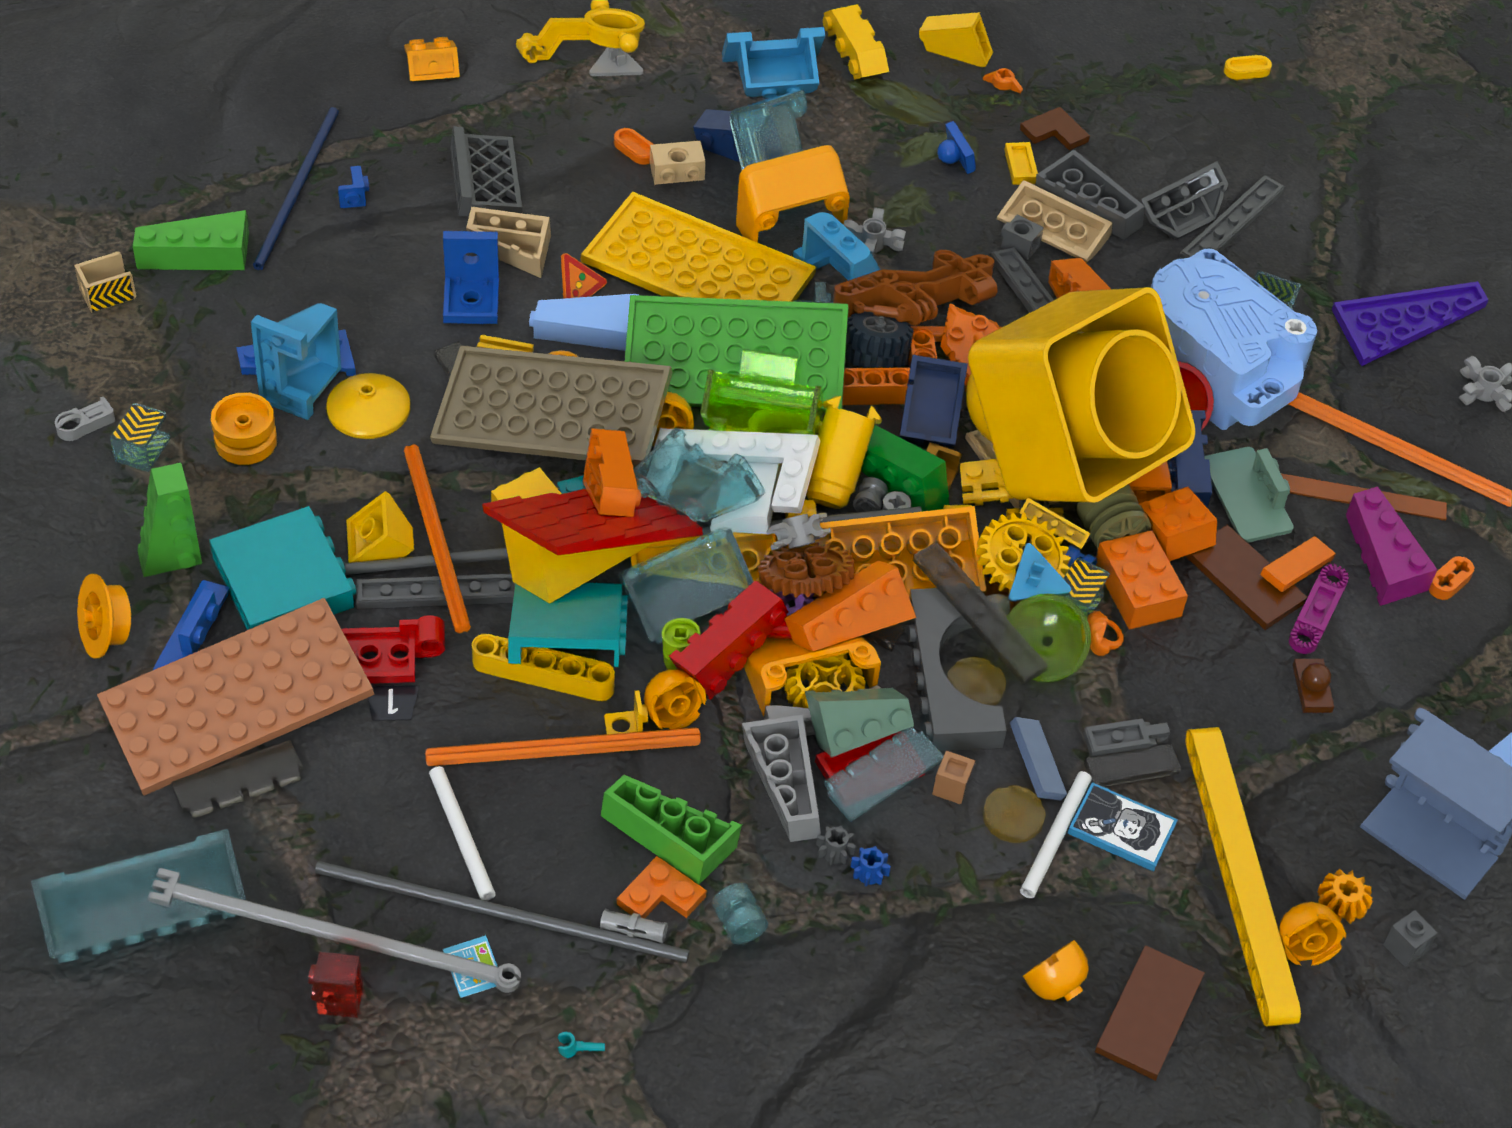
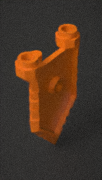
M949 304L947 321L945 322L946 328L943 331L944 335L942 336L940 347L945 355L950 358L949 361L968 363V354L971 346L977 340L1000 329L997 322L989 320L983 315H974V313H968L966 310ZM969 363L967 365V372L965 378V392L967 390V383L971 375Z

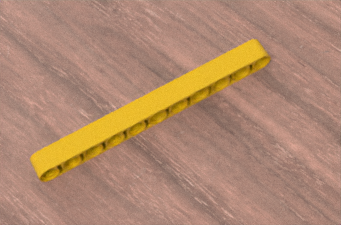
M1219 727L1188 729L1186 731L1188 756L1264 1026L1298 1024L1301 1018L1298 996L1221 730Z

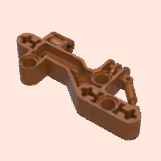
M938 250L934 253L932 270L883 269L837 284L834 287L833 303L848 304V317H851L854 313L861 314L866 311L873 312L875 316L896 318L898 322H907L913 326L918 325L921 322L935 319L938 314L937 306L959 298L970 305H974L994 298L997 294V284L992 278L994 259L983 254L973 255L964 259L950 250Z

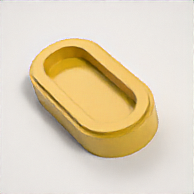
M1262 55L1232 57L1225 62L1224 74L1235 80L1262 78L1270 74L1272 62Z

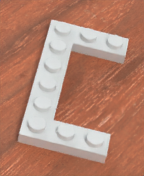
M660 428L640 492L642 495L657 499L658 504L668 506L682 459L780 463L782 467L771 507L774 512L801 513L821 441L818 435Z

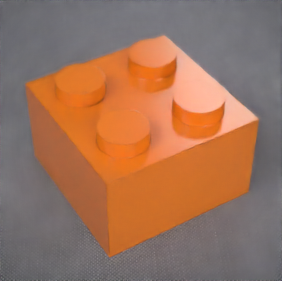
M1188 486L1139 503L1150 520V530L1155 534L1169 562L1216 545L1217 518Z

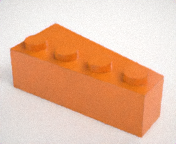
M1082 258L1051 261L1048 283L1056 298L1069 292L1111 289Z
M878 560L855 574L854 579H850L849 584H842V589L833 588V593L826 592L784 619L794 644L813 652L917 617L898 568Z

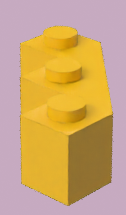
M858 4L826 11L823 17V27L828 32V37L837 36L835 45L841 58L848 56L850 58L848 67L854 80L889 72L885 48L881 41L876 42L874 40L875 31L867 19L862 20L860 17L862 10Z

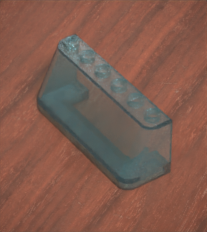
M228 829L198 836L194 842L69 875L61 872L31 880L50 959L58 958L59 964L79 959L78 953L91 950L92 955L112 950L111 944L124 941L125 946L145 941L144 935L157 932L158 937L177 932L176 926L186 923L190 924V928L210 923L209 917L222 914L223 919L238 916L174 898L170 907L147 900L149 892L163 894V892L152 888L154 880L168 882L156 876L159 868L179 872L181 876L179 883L246 900Z

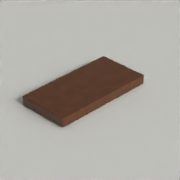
M1228 525L1217 531L1216 545L1185 556L1264 630L1303 606L1308 598L1295 585L1280 592L1260 574L1263 568L1270 563Z
M1145 945L1096 1046L1095 1052L1156 1081L1205 972Z

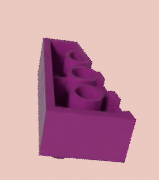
M1379 487L1353 494L1346 517L1354 539L1362 550L1361 558L1363 563L1368 566L1370 572L1369 579L1372 587H1375L1377 590L1379 605L1382 606L1428 591L1437 568Z

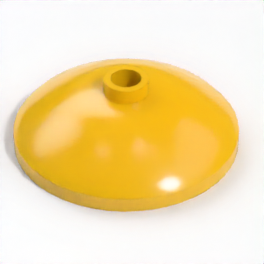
M376 373L358 374L341 381L332 389L326 403L327 415L332 425L345 435L359 439L380 438L393 433L405 423L410 413V397L404 386L389 376Z

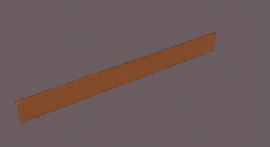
M1281 473L1283 479H1286L1289 483L1290 493L1350 504L1353 494L1368 490L1367 488ZM1381 491L1396 512L1446 521L1447 502Z

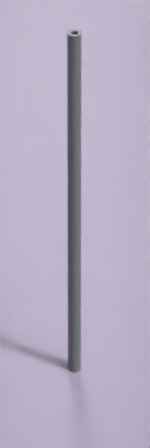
M318 861L315 867L316 874L687 963L690 950L637 937H629L625 934Z

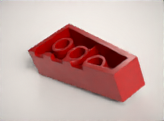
M755 580L728 604V611L725 614H716L709 620V627L701 635L694 633L687 640L689 646L682 652L676 649L669 657L677 669L685 671L705 689L706 697L711 700L716 694L723 691L731 676L744 667L747 658L754 650L759 649L764 644L769 633L775 627L782 624L788 610L779 596Z

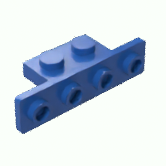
M206 580L201 581L153 670L198 651L229 594V587Z

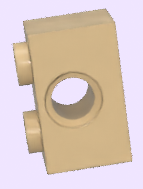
M701 141L650 145V168L654 185L705 180L706 161Z

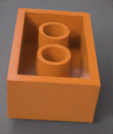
M1152 530L1099 543L1096 555V568L1108 574L1104 583L1129 630L1182 617L1188 594Z

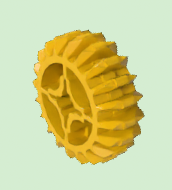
M846 654L790 666V669L786 672L787 679L784 690L787 694L788 703H793V707L809 708L805 691L831 692V690H841L840 684L843 682L848 688L846 691H858V689H865L866 682L864 680L865 677L862 676V668L856 667L852 660H847ZM805 679L809 681L807 688L802 684Z

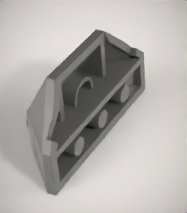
M1216 161L1138 201L1145 206L1144 213L1150 224L1172 238L1177 239L1216 219L1224 192L1228 187V182Z

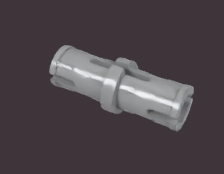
M605 909L602 913L600 929L627 934L629 937L649 939L663 944L667 934L668 923L641 918V915L638 913L627 915Z

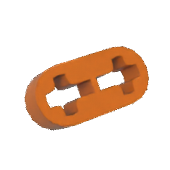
M1461 556L1450 559L1436 572L1429 588L1430 594L1440 600H1448L1470 581L1474 572L1473 563ZM1461 569L1462 571L1457 575L1454 573L1455 570L1459 571ZM1445 582H1448V583H1449L1448 586L1445 585V586L1441 587V585H1443Z

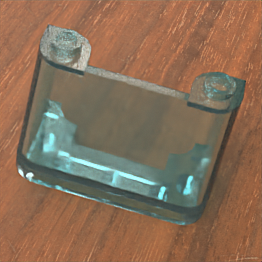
M804 90L794 91L732 110L730 113V125L742 170L754 163L803 151L795 118L803 116L807 111V100Z
M676 427L634 469L637 487L643 498L648 496L686 514L694 522H706L758 501L765 494L763 485L744 456L735 453L728 460L729 464H726L706 455L699 444L695 443L693 446H690L684 438L686 436L685 432Z
M727 527L713 530L618 573L622 586L628 595L650 642L655 640L657 644L662 643L661 632L667 622L676 618L694 620L728 605L754 582L731 528Z

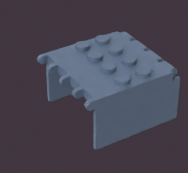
M1418 708L1414 717L1421 725L1411 724L1409 726L1407 734L1410 737L1406 742L1401 743L1400 748L1389 761L1392 764L1393 771L1398 773L1399 777L1393 774L1387 775L1385 784L1391 788V791L1363 821L1360 828L1465 900L1499 858L1496 855L1503 853L1512 836V766L1424 708Z

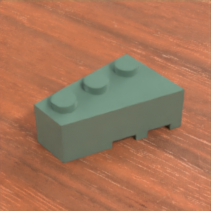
M894 688L858 689V691L831 690V692L805 691L817 745L831 757L914 726L908 698Z

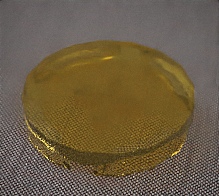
M969 657L956 662L952 669L950 668L947 674L948 680L959 692L982 704L996 706L1005 693L1006 679L1002 670L998 666L996 668L991 665V661L985 658Z
M1011 785L1003 789L1000 787L994 790L986 799L983 810L984 823L989 831L1001 840L1011 843L1026 842L1035 838L1041 831L1046 815L1045 808L1043 809L1040 798L1027 788L1017 785Z

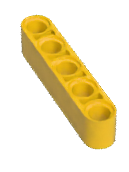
M481 634L472 641L473 666L481 673L596 701L608 700L614 694L615 671L606 662L549 648L523 647L521 664L508 663V638Z

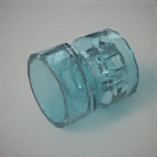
M746 883L730 885L716 894L712 900V907L719 920L724 922L723 927L730 941L738 945L756 939L768 927V921L762 909L756 905L757 900Z

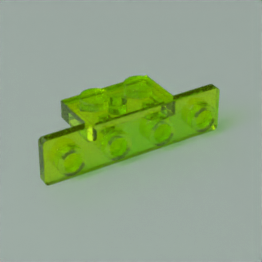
M743 349L740 375L713 372L709 376V382L716 383V387L722 389H731L732 386L743 387V391L749 393H759V390L770 391L771 396L786 397L787 394L797 395L798 400L809 402L814 401V398L818 399L822 394V388L795 384L799 359L796 356Z

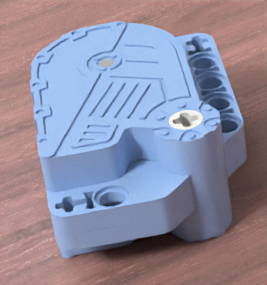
M1203 249L1189 258L1173 260L1157 271L1152 280L1151 288L1160 296L1177 361L1197 368L1208 380L1214 399L1213 411L1209 419L1221 430H1227L1238 421L1246 426H1255L1297 397L1317 334V328L1312 318L1293 311L1214 249Z

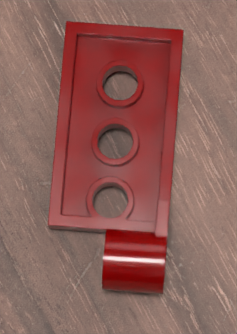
M427 615L419 619L399 620V627L341 629L370 684L415 682V658L436 657L445 651V622L437 616ZM397 651L408 653L404 658L392 656ZM367 652H374L377 654V656L373 659H365L362 657V655Z

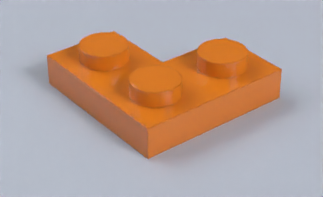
M656 856L617 897V906L630 915L638 913L641 915V918H646L662 901L687 918L706 898L707 890Z

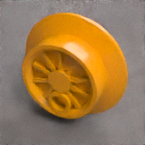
M89 574L83 580L77 606L80 637L87 654L92 658L103 657L109 645L124 644L129 636L131 627V608L125 589L121 585H106L98 574Z

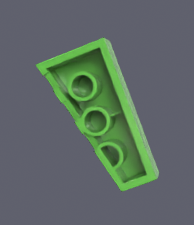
M176 463L151 469L147 490L148 501L147 506L144 507V525L141 526V542L138 544L137 549L143 576L147 577L201 565L202 560L190 495L182 464Z
M623 775L604 792L601 817L698 885L737 848L742 827L741 824L732 820L729 824L717 819V814L705 809L703 813L687 806L688 802L681 798L671 799L661 795V790L626 775Z

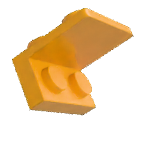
M448 37L434 38V42L424 43V39L409 40V44L404 45L410 81L460 77L457 46Z

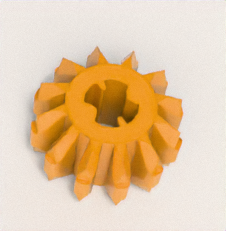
M1339 869L1335 874L1328 873L1325 876L1323 883L1320 884L1317 895L1320 896L1318 902L1333 910L1340 921L1342 918H1345L1351 924L1355 921V918L1361 920L1366 915L1367 910L1370 909L1373 902L1370 896L1372 886L1364 885L1365 876L1356 878L1354 877L1353 870L1347 875Z

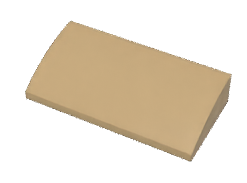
M1025 180L1021 182L997 216V220L1006 223L1011 222L1018 214L1044 227L1042 242L1075 258H1082L1086 263L1097 254L1112 234V222Z

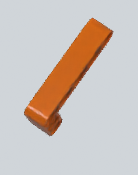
M916 328L913 330L908 358L909 367L845 368L843 405L904 404L912 355L937 359L933 333L926 328Z

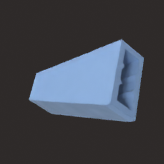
M639 294L538 300L536 311H531L529 326L533 327L535 339L625 351L630 295Z

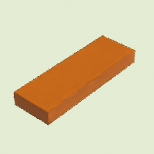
M1314 536L1265 566L1260 575L1280 592H1283L1331 562L1336 553Z

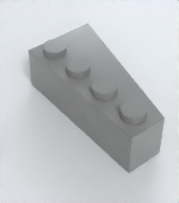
M803 714L742 723L745 745L789 841L794 842L817 838L818 835H821Z

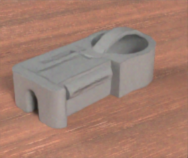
M100 397V401L80 410L74 408L62 412L55 419L57 434L65 441L77 440L88 433L115 422L114 411L104 397ZM69 422L79 423L77 427L70 430L61 428Z

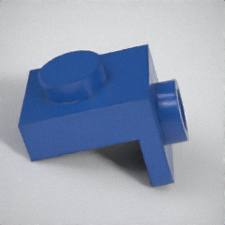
M361 166L350 167L352 185L338 186L340 208L366 206L365 192L369 191L368 176H362Z

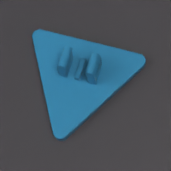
M1027 543L1008 596L1009 600L1019 601L1068 594L1071 591L1070 585L1031 543Z

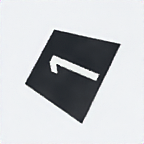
M420 685L372 687L374 695L368 697L372 721L411 720Z

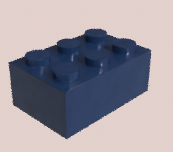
M912 355L899 433L900 438L917 446H923L924 441L952 450L954 449L968 363Z

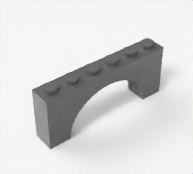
M980 586L910 589L909 599L917 618L910 619V625L907 627L908 641L914 644V648L911 650L912 665L917 666L918 672L915 674L916 690H921L922 697L919 698L920 714L925 715L926 722L923 723V735L925 740H929L931 751L1003 748L1007 730L1002 706L982 704L959 692L946 677L939 656L942 647L954 635L967 629L981 627L984 607Z

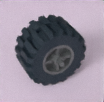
M866 311L861 314L854 313L851 317H848L846 360L860 368H903L908 363L914 331L909 323L898 322L896 318L875 316L873 312Z

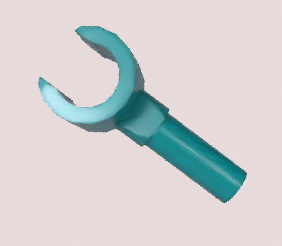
M562 1032L558 1035L559 1042L564 1044L570 1043L568 1046L558 1047L559 1053L565 1058L573 1057L577 1051H605V1043L576 1041L574 1035L570 1032Z

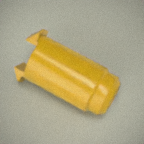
M835 396L822 403V406L826 408V412L818 435L821 442L806 493L809 500L814 499L816 504L834 509H841L848 505L850 495L855 492L874 426L882 422L880 415L873 406L869 408L866 417L851 411L838 409L841 396Z

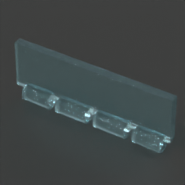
M913 727L902 730L892 737L893 742L888 739L871 750L869 756L864 755L845 768L846 772L841 770L824 781L825 787L829 791L827 796L850 822L942 762L944 755L922 731L917 734Z

